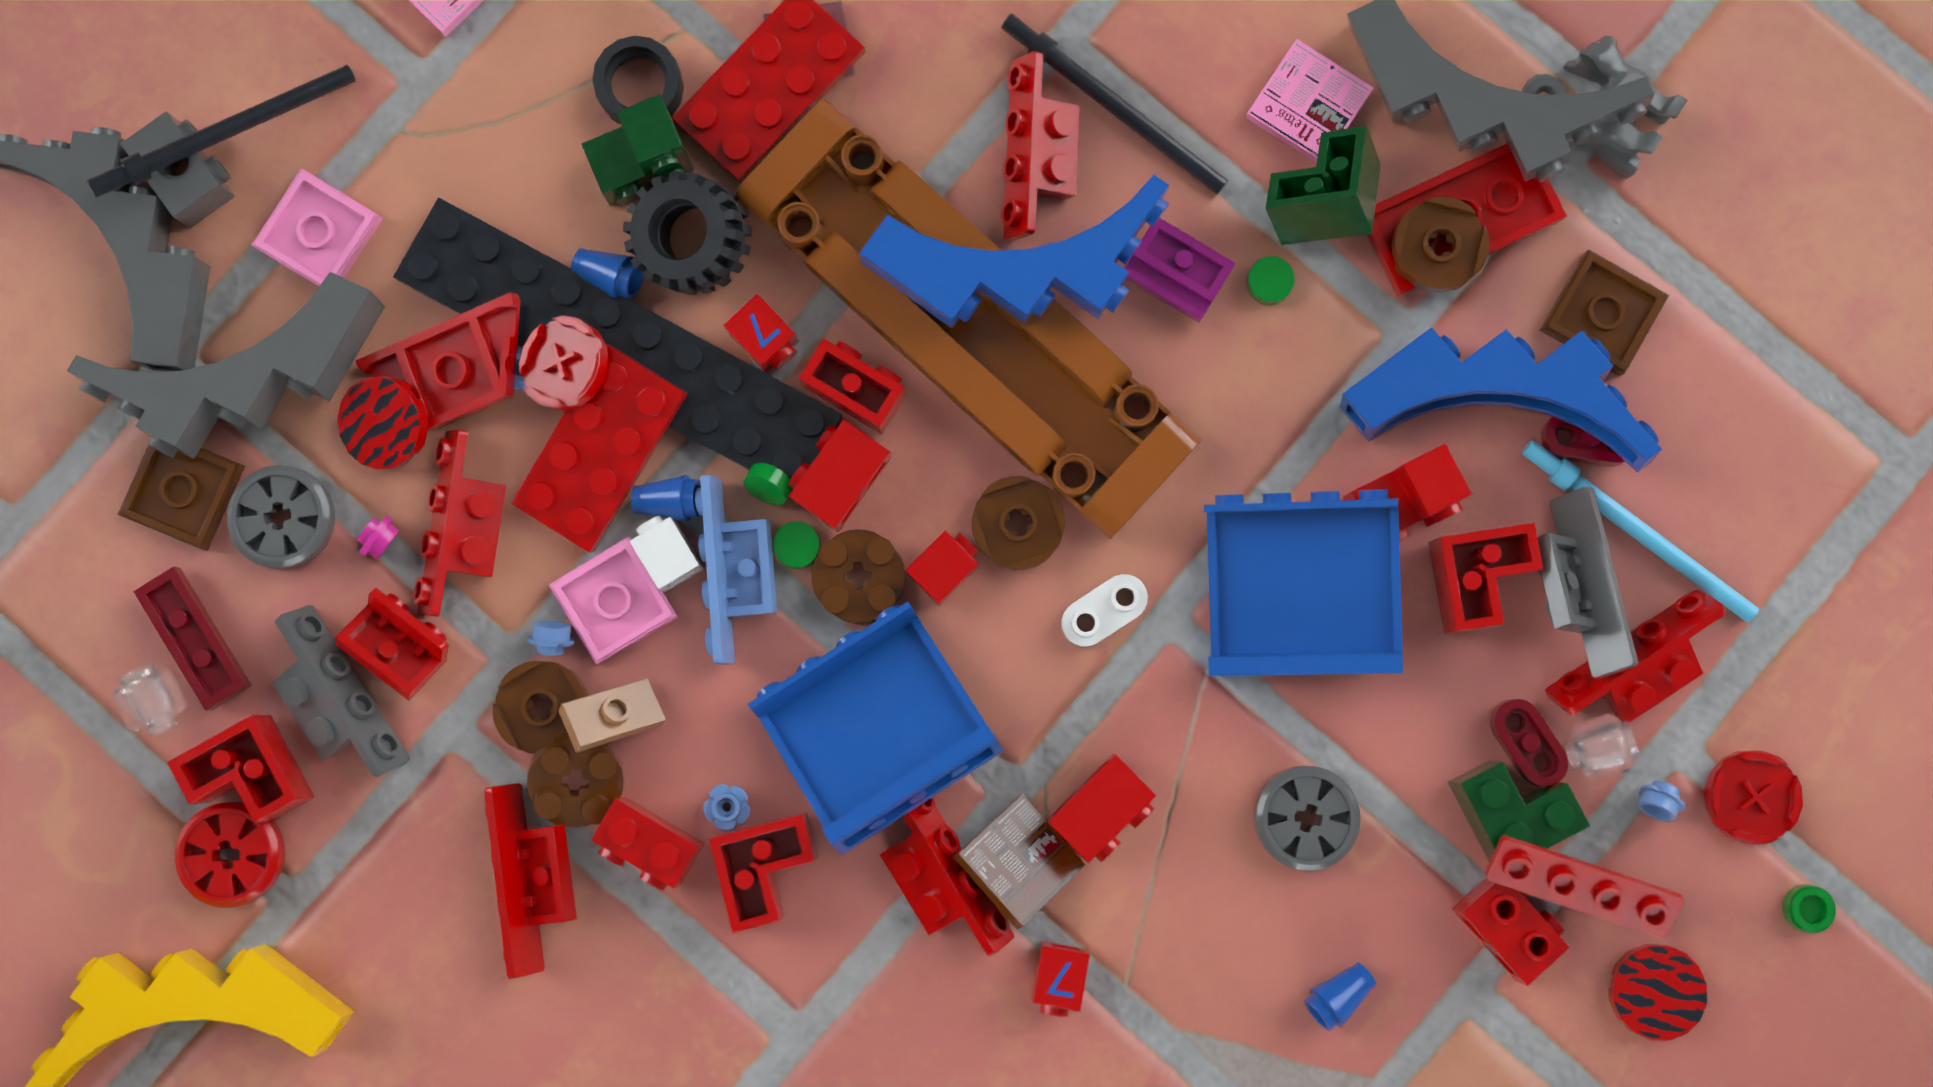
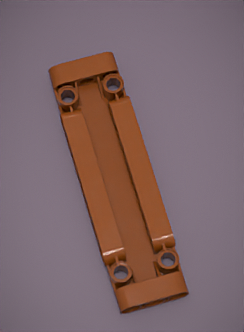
M822 100L817 103L739 186L735 195L739 201L776 233L788 249L799 254L804 259L803 262L806 267L1016 460L1034 475H1041L1053 486V489L1059 496L1071 502L1110 539L1114 537L1202 441L1158 401L1152 389L1145 385H1140L1132 378V371L1125 362L1055 299H1053L1040 318L1032 314L1024 324L979 291L977 296L982 301L974 314L966 323L959 318L954 327L950 328L861 263L859 252L887 215L922 235L954 246L989 251L1001 250L906 164L901 161L895 163L882 151L877 140L864 135L828 101ZM860 153H868L875 158L874 164L864 170L853 167L851 161ZM798 219H806L812 223L810 232L802 237H795L788 233L791 223ZM1130 398L1141 399L1147 405L1148 415L1139 420L1130 418L1124 411V402ZM1070 465L1080 467L1086 476L1085 484L1078 488H1069L1061 481V470Z

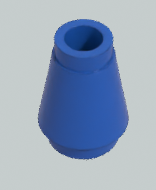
M580 248L575 253L571 263L572 272L578 274L581 278L616 300L619 296L629 300L633 299L639 292L644 278V272L637 270L631 263V260L634 258L633 256Z
M683 475L641 486H634L631 492L633 512L635 514L643 513L664 518L671 517L672 519L688 522L691 517L700 516L696 508L695 492L697 488L701 487V482L699 479H690L688 475Z
M1357 962L1354 966L1310 989L1311 996L1304 1001V1004L1313 1018L1325 1030L1331 1031L1336 1025L1342 1028L1370 993V990L1376 986V981L1371 973L1362 964Z

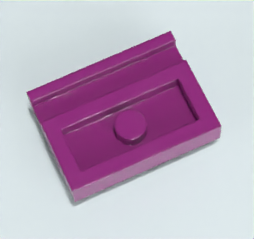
M1160 218L1153 227L1150 226L1141 240V244L1124 267L1129 272L1126 280L1200 323L1236 263Z

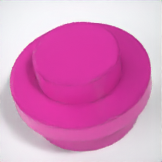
M387 515L382 522L374 517L356 539L363 544L359 554L364 557L369 554L376 560L379 559L400 531L391 524L392 518Z

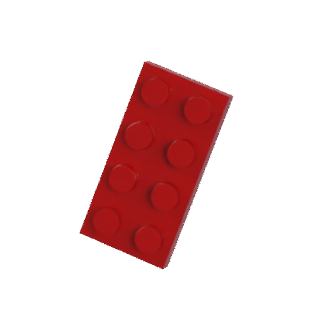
M784 0L681 107L672 119L741 184L866 53L865 47L815 0Z
M1506 143L1377 203L1372 234L1366 235L1396 296L1400 297L1417 289V287L1412 285L1407 279L1400 277L1396 272L1395 260L1392 255V237L1400 219L1415 205L1423 203L1424 200L1441 196L1455 198L1468 204L1476 212L1474 216L1480 221L1482 228L1485 226L1489 236L1488 255L1561 222L1567 217V214L1549 179L1539 182L1537 177H1534L1525 182L1509 145ZM1438 233L1434 240H1428L1429 247L1433 249V253L1437 256L1452 250V245L1445 243V235Z
M606 344L609 364L605 380L598 392L581 407L564 412L511 502L512 505L589 553L594 552L688 395L681 388L610 344Z

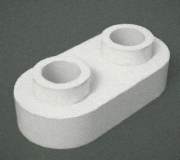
M1120 574L1112 577L1072 603L1065 610L1061 619V628L1064 636L1070 643L1079 647H1090L1097 644L1142 614L1148 602L1146 587L1138 578L1132 575ZM1127 589L1132 593L1133 601L1131 605L1122 606L1117 602L1116 593L1118 590ZM1082 614L1090 615L1094 620V627L1089 632H1083L1077 627V618Z

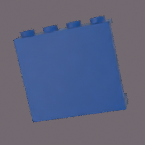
M1360 490L1359 500L1340 501L1339 491L1310 492L1311 502H1292L1291 493L1263 494V503L1244 504V494L1215 495V505H1204V512H1207L1211 656L1208 657L1209 676L1403 673L1398 499H1388V490Z
M909 602L902 606L895 605L887 608L878 615L875 623L861 632L853 631L843 636L837 642L836 648L822 657L815 656L807 659L797 668V673L783 682H773L765 686L758 692L757 698L748 703L749 708L760 719L823 825L822 831L831 846L841 855L855 848L1004 751Z

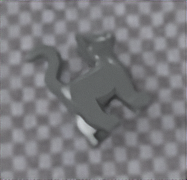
M1603 36L1598 41L1589 44L1585 50H1580L1579 57L1576 60L1567 61L1563 66V69L1569 73L1598 83L1601 87L1600 91L1647 76L1645 72L1627 64L1623 60L1617 48V41L1611 36ZM1549 74L1534 75L1527 80L1522 88V92L1531 94L1546 92L1549 95H1568L1561 81ZM1649 79L1655 94L1651 104L1646 106L1647 113L1643 116L1657 124L1664 125L1669 118L1675 119L1688 100L1680 95L1666 97L1659 92ZM1617 119L1602 126V133L1584 144L1592 148L1604 164L1628 179L1638 170L1637 166L1641 161L1636 153L1652 154L1663 137L1656 131L1643 133L1633 125L1635 120L1626 124H1620Z

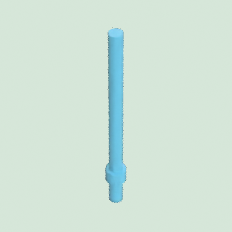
M1533 439L1525 446L1521 454L1550 475L1548 480L1562 491L1568 489L1572 492L1584 486L1592 487L1595 491L1600 513L1746 623L1756 616L1759 611L1757 606L1581 476V469L1568 459L1561 461Z

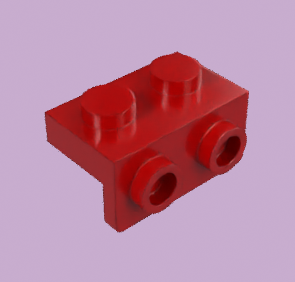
M374 588L368 594V604L335 637V645L408 701L447 661L449 644L446 642L447 639L444 633L430 622L423 624L411 615L408 606L399 597L391 593L385 595L377 588Z

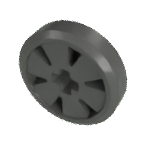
M283 465L269 466L253 472L237 486L229 501L227 526L234 545L246 558L262 566L275 569H290L310 562L324 550L334 530L335 509L328 490L313 475L295 467ZM283 505V510L291 512V519L284 521L283 529H280V525L271 521L272 515L279 514V506Z
M1295 766L1277 773L1264 785L1256 800L1254 825L1259 841L1275 860L1294 869L1314 871L1336 864L1351 850L1360 829V809L1353 791L1342 778L1321 767ZM1307 804L1314 806L1312 813L1319 814V821L1317 825L1310 824L1307 831L1300 830L1301 822L1295 821L1296 811H1305Z

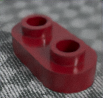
M1552 416L1542 428L1541 441L1543 447L1561 460L1568 459L1569 461L1610 467L1618 466L1625 462L1615 451L1608 450L1600 440L1581 428L1555 416ZM1558 430H1565L1569 433L1571 437L1570 444H1563L1559 441L1557 437Z
M1510 699L1498 704L1490 717L1491 731L1521 777L1528 783L1536 786H1552L1560 782L1568 770V756L1538 709L1532 703L1522 699ZM1511 714L1517 715L1520 719V727L1515 732L1509 730L1506 724L1507 718ZM1539 753L1544 755L1547 761L1546 767L1542 771H1537L1533 766V759Z

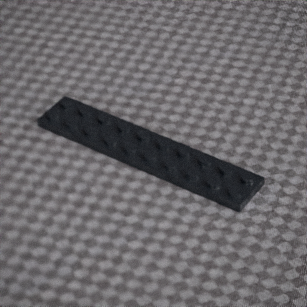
M439 197L393 275V278L458 314L469 311L509 292L518 293L521 300L517 346L523 347L532 331L539 325H547L549 322L555 321L552 318L563 315L579 318L587 322L600 332L606 344H610L688 393L670 423L669 428L747 470L753 464L766 463L782 470L791 480L804 462L809 466L813 463L820 453V450L816 448L819 439L830 425H834L837 428L843 418L841 413L633 301L621 296L617 300L581 278L578 274L572 272L571 268Z

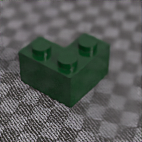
M661 94L617 111L616 113L622 127L581 143L599 188L609 205L618 203V205L623 206L630 204V202L638 201L641 198L636 193L642 186L648 189L653 188L651 179L659 175L669 179V172L680 171L686 174L694 170Z
M1367 126L1321 132L1316 167L1271 173L1265 209L1281 245L1372 234L1381 163Z
M1487 761L1448 781L1489 862L1500 838L1504 835L1547 849L1590 827L1568 783L1558 782L1552 786H1543L1521 797L1502 761Z

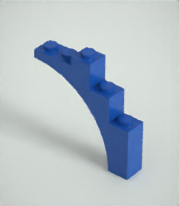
M1153 175L1127 204L1100 224L1066 240L1031 249L989 251L954 246L922 235L887 215L859 252L860 260L864 266L950 328L954 327L959 318L966 323L974 314L982 301L977 296L979 291L1024 324L1032 314L1039 318L1043 315L1056 294L1050 291L1052 287L1099 319L1105 309L1114 313L1128 294L1129 289L1123 285L1129 272L1117 264V261L1119 260L1126 264L1142 242L1136 235L1144 224L1148 223L1153 227L1169 205L1168 202L1163 200L1169 185L1156 175Z
M1431 327L1344 392L1340 403V409L1368 442L1402 422L1432 411L1465 405H1508L1555 416L1581 428L1614 450L1637 473L1649 465L1662 450L1657 444L1659 439L1655 431L1646 422L1641 420L1638 422L1626 409L1627 403L1625 398L1614 386H1606L1602 382L1613 367L1610 362V355L1602 343L1594 338L1590 340L1583 331H1580L1537 364L1534 361L1535 354L1529 344L1521 337L1514 338L1507 329L1461 362L1459 359L1461 356L1453 341L1445 335L1440 337Z

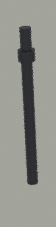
M1012 13L1003 22L1001 29L1028 49L1027 54L1033 51L1042 53L1043 64L1047 63L1216 195L1227 184L1229 180L1056 48L1058 43L1045 32L1039 35Z
M345 65L145 155L140 156L137 152L120 160V166L86 181L96 198L130 182L136 186L151 179V173L354 83L356 79L350 67Z

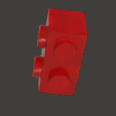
M823 338L799 377L803 388L882 435L906 397L905 388L900 384L902 378L882 365H878L874 369L860 360L862 354L848 344L838 341L834 345Z
M845 419L838 428L834 425H830L816 445V448L820 450L818 456L810 466L804 462L788 484L793 488L789 494L791 500L837 533L892 458L889 450Z
M1112 754L1046 821L1088 864L1095 857L1102 862L1119 846L1121 842L1116 836L1128 824L1135 829L1153 812L1155 808L1150 802L1157 795L1116 754Z
M626 797L615 798L591 841L601 846L598 853L602 857L621 867L624 866L626 861L642 870L639 877L643 881L662 891L665 890L667 885L674 889L683 883L705 845L702 841Z
M1485 878L1457 903L1452 910L1515 981L1528 986L1570 948L1560 937L1565 930L1549 912L1543 910L1539 913L1528 901L1532 895L1488 881Z

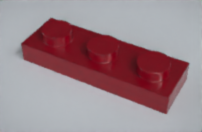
M171 567L133 591L205 711H213L252 686L180 567Z

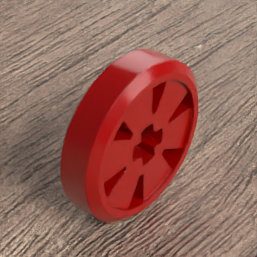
M243 802L218 803L200 810L182 828L175 847L176 871L186 890L199 901L222 908L248 904L266 894L278 880L285 859L284 840L276 822L273 820L254 823ZM227 841L230 842L232 849H239L240 859L232 860L233 868L230 866L229 860H221L220 857L221 849H228Z

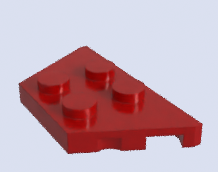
M509 292L355 360L357 367L363 373H369L372 377L391 376L403 380L413 389L410 390L416 398H421L426 408L428 431L437 430L513 397L520 297L518 293Z

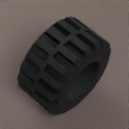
M680 171L669 172V179L660 175L651 179L652 189L642 186L636 193L641 198L639 203L636 205L630 202L626 212L633 214L631 222L624 221L623 232L631 235V239L624 242L626 252L635 255L631 263L637 270L645 272L643 277L650 282L659 284L661 287L688 295H697L698 291L705 294L715 292L716 284L725 287L732 282L728 274L731 271L741 272L745 266L738 262L741 254L749 256L751 246L744 243L745 237L752 236L751 226L743 221L749 216L745 207L737 204L739 199L732 192L725 189L724 186L692 172H688V175ZM699 208L707 224L705 241L699 251L693 256L684 260H678L670 245L672 226L681 214L688 210Z

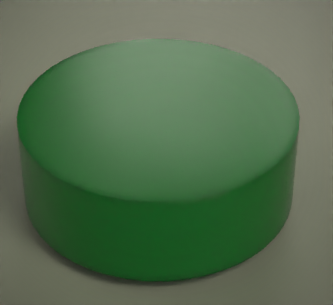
M1267 256L1261 258L1253 264L1248 272L1246 279L1248 292L1259 303L1265 305L1280 303L1293 289L1295 281L1294 272L1291 266L1279 257Z
M766 463L753 464L743 480L745 488L751 495L770 505L784 504L792 490V487L788 485L790 478L779 468Z
M799 521L789 522L780 527L773 539V550L777 559L792 569H802L814 563L821 548L820 539L816 531L810 525Z
M1802 884L1793 887L1787 892L1783 899L1782 911L1784 918L1794 929L1807 933H1819L1826 930L1833 923L1836 915V906L1832 896L1825 889Z

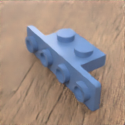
M701 475V487L696 489L695 503L698 514L700 516L703 515L704 534H700L698 546L701 560L706 562L707 581H703L702 599L705 608L710 609L711 627L706 629L705 644L708 654L713 656L714 664H735L732 617L777 613L771 521L760 519L725 523L722 479L713 475Z

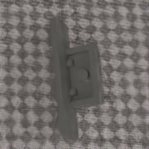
M1584 486L1550 501V509L1557 534L1547 533L1538 537L1543 570L1538 571L1543 579L1547 596L1546 610L1554 624V628L1582 634L1591 674L1593 677L1603 678L1637 666L1638 659L1595 491L1592 487Z
M308 605L281 614L275 620V623L298 660L272 683L320 759L323 761L335 756L352 742L374 777H379L406 764L410 760L408 753L342 650L335 645L333 636L315 608Z

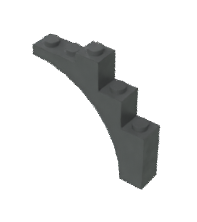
M1374 0L1347 13L1351 31L1393 123L1404 119L1406 123L1416 121L1430 113V106L1437 103L1459 152L1469 147L1472 152L1480 151L1494 144L1498 140L1496 135L1503 132L1525 182L1534 177H1537L1539 182H1543L1562 173L1565 170L1563 164L1570 161L1572 153L1568 144L1569 141L1574 140L1576 145L1585 143L1602 133L1601 127L1618 119L1620 124H1626L1647 113L1646 106L1651 104L1655 94L1647 76L1611 89L1575 95L1531 94L1496 86L1462 71L1434 51L1408 23L1395 0Z
M92 127L91 133L73 131L71 144L45 139L43 140V146L27 144L28 141L18 136L0 134V169L32 176L55 186L68 195L94 221L114 252L128 291L132 319L130 361L147 369L161 371H182L195 368L210 266L197 259L193 250L168 246L172 215L154 190L131 186L132 183L130 182L96 198L86 181L120 166V160L129 156L120 144L125 141L121 138V133L109 128Z
M330 272L309 302L280 329L251 348L219 362L182 371L138 372L108 367L76 355L67 372L82 381L79 390L103 403L106 402L109 396L120 401L121 403L117 409L139 420L135 427L151 437L147 443L148 446L171 458H174L178 451L195 459L218 418L239 429H242L244 424L248 423L263 430L286 389L307 400H310L312 395L315 394L330 402L385 306L370 290Z

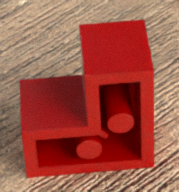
M1445 443L1348 493L1343 498L1344 500H1359L1360 490H1388V499H1398L1399 541H1402L1411 536L1407 527L1421 520L1424 521L1426 527L1438 523L1462 511L1463 508L1459 501L1473 494Z
M1535 523L1443 536L1428 542L1444 634L1504 624L1497 579L1543 570Z
M251 715L167 762L189 805L210 803L236 788L254 823L273 821L315 797L271 715Z
M807 812L709 838L732 934L778 922L784 917L773 872L813 862L818 858Z

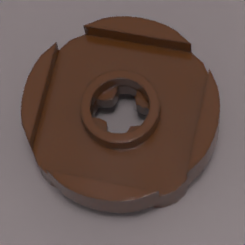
M1441 196L1424 200L1423 203L1415 205L1398 222L1392 237V255L1395 260V269L1399 276L1407 279L1415 287L1428 292L1443 293L1457 290L1464 286L1482 269L1489 251V236L1485 226L1482 228L1480 221L1474 216L1476 212L1463 201ZM1438 233L1445 235L1446 244L1452 245L1451 252H1444L1441 256L1435 255L1433 249L1428 245V240H1434Z
M1024 476L1005 477L988 486L976 502L972 516V533L981 553L996 566L1012 570L1031 569L1047 561L1060 545L1065 528L1063 506L1054 491L1039 481L1031 480V478ZM1018 510L1021 517L1029 515L1032 523L1025 527L1026 534L1023 536H1018L1015 530L1007 531L1005 528V523L1011 521L1010 513L1012 511Z
M856 529L845 531L826 541L820 548V552L815 558L812 567V586L816 597L828 612L849 623L862 624L876 621L881 612L895 606L905 587L906 575L901 556L888 539L869 530ZM858 563L863 564L864 571L872 572V580L864 581L863 589L861 590L854 589L853 582L845 580L846 572H852L854 564Z
M545 661L526 662L513 668L501 680L498 686L499 691L496 694V701L493 703V720L499 734L510 746L535 754L540 748L542 750L546 744L553 742L555 737L567 733L558 712L560 706L563 703L587 697L588 693L577 674L563 665ZM536 695H540L543 700L551 699L553 702V706L549 709L551 716L547 720H544L542 716L532 717L529 710L535 706L533 698Z
M568 733L555 737L554 741L546 744L542 750L540 748L533 755L527 774L528 795L534 805L536 814L553 824H565V827L581 828L591 824H601L615 798L621 797L624 785L622 764L615 753L608 748L607 743L576 753ZM573 770L582 771V778L589 780L588 784L580 786L579 790H571L568 784L562 783V778L571 777Z

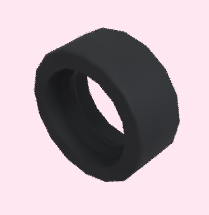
M634 35L618 39L602 51L595 63L592 78L595 95L609 117L620 125L622 124L616 112L627 107L616 99L611 84L616 70L629 60L637 58L650 59L662 69L666 82L661 97L671 117H673L682 102L684 84L677 61L666 46L652 38Z

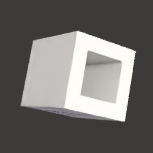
M657 516L648 520L636 529L639 536L629 541L658 590L664 593L705 569L678 523L671 517L662 520L661 516Z

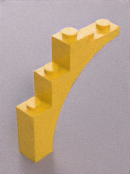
M267 944L256 946L249 950L246 948L242 949L226 968V972L230 974L229 976L193 948L174 954L170 952L165 955L151 973V976L155 979L151 978L119 952L99 958L94 957L77 975L76 980L80 984L70 995V998L82 1007L77 1009L62 1026L61 1031L65 1035L55 1048L53 1046L49 1047L34 1062L31 1070L35 1074L25 1087H64L85 1063L116 1040L139 1029L169 1021L207 1019L245 1025L276 1036L312 1058L327 1050L355 1011Z

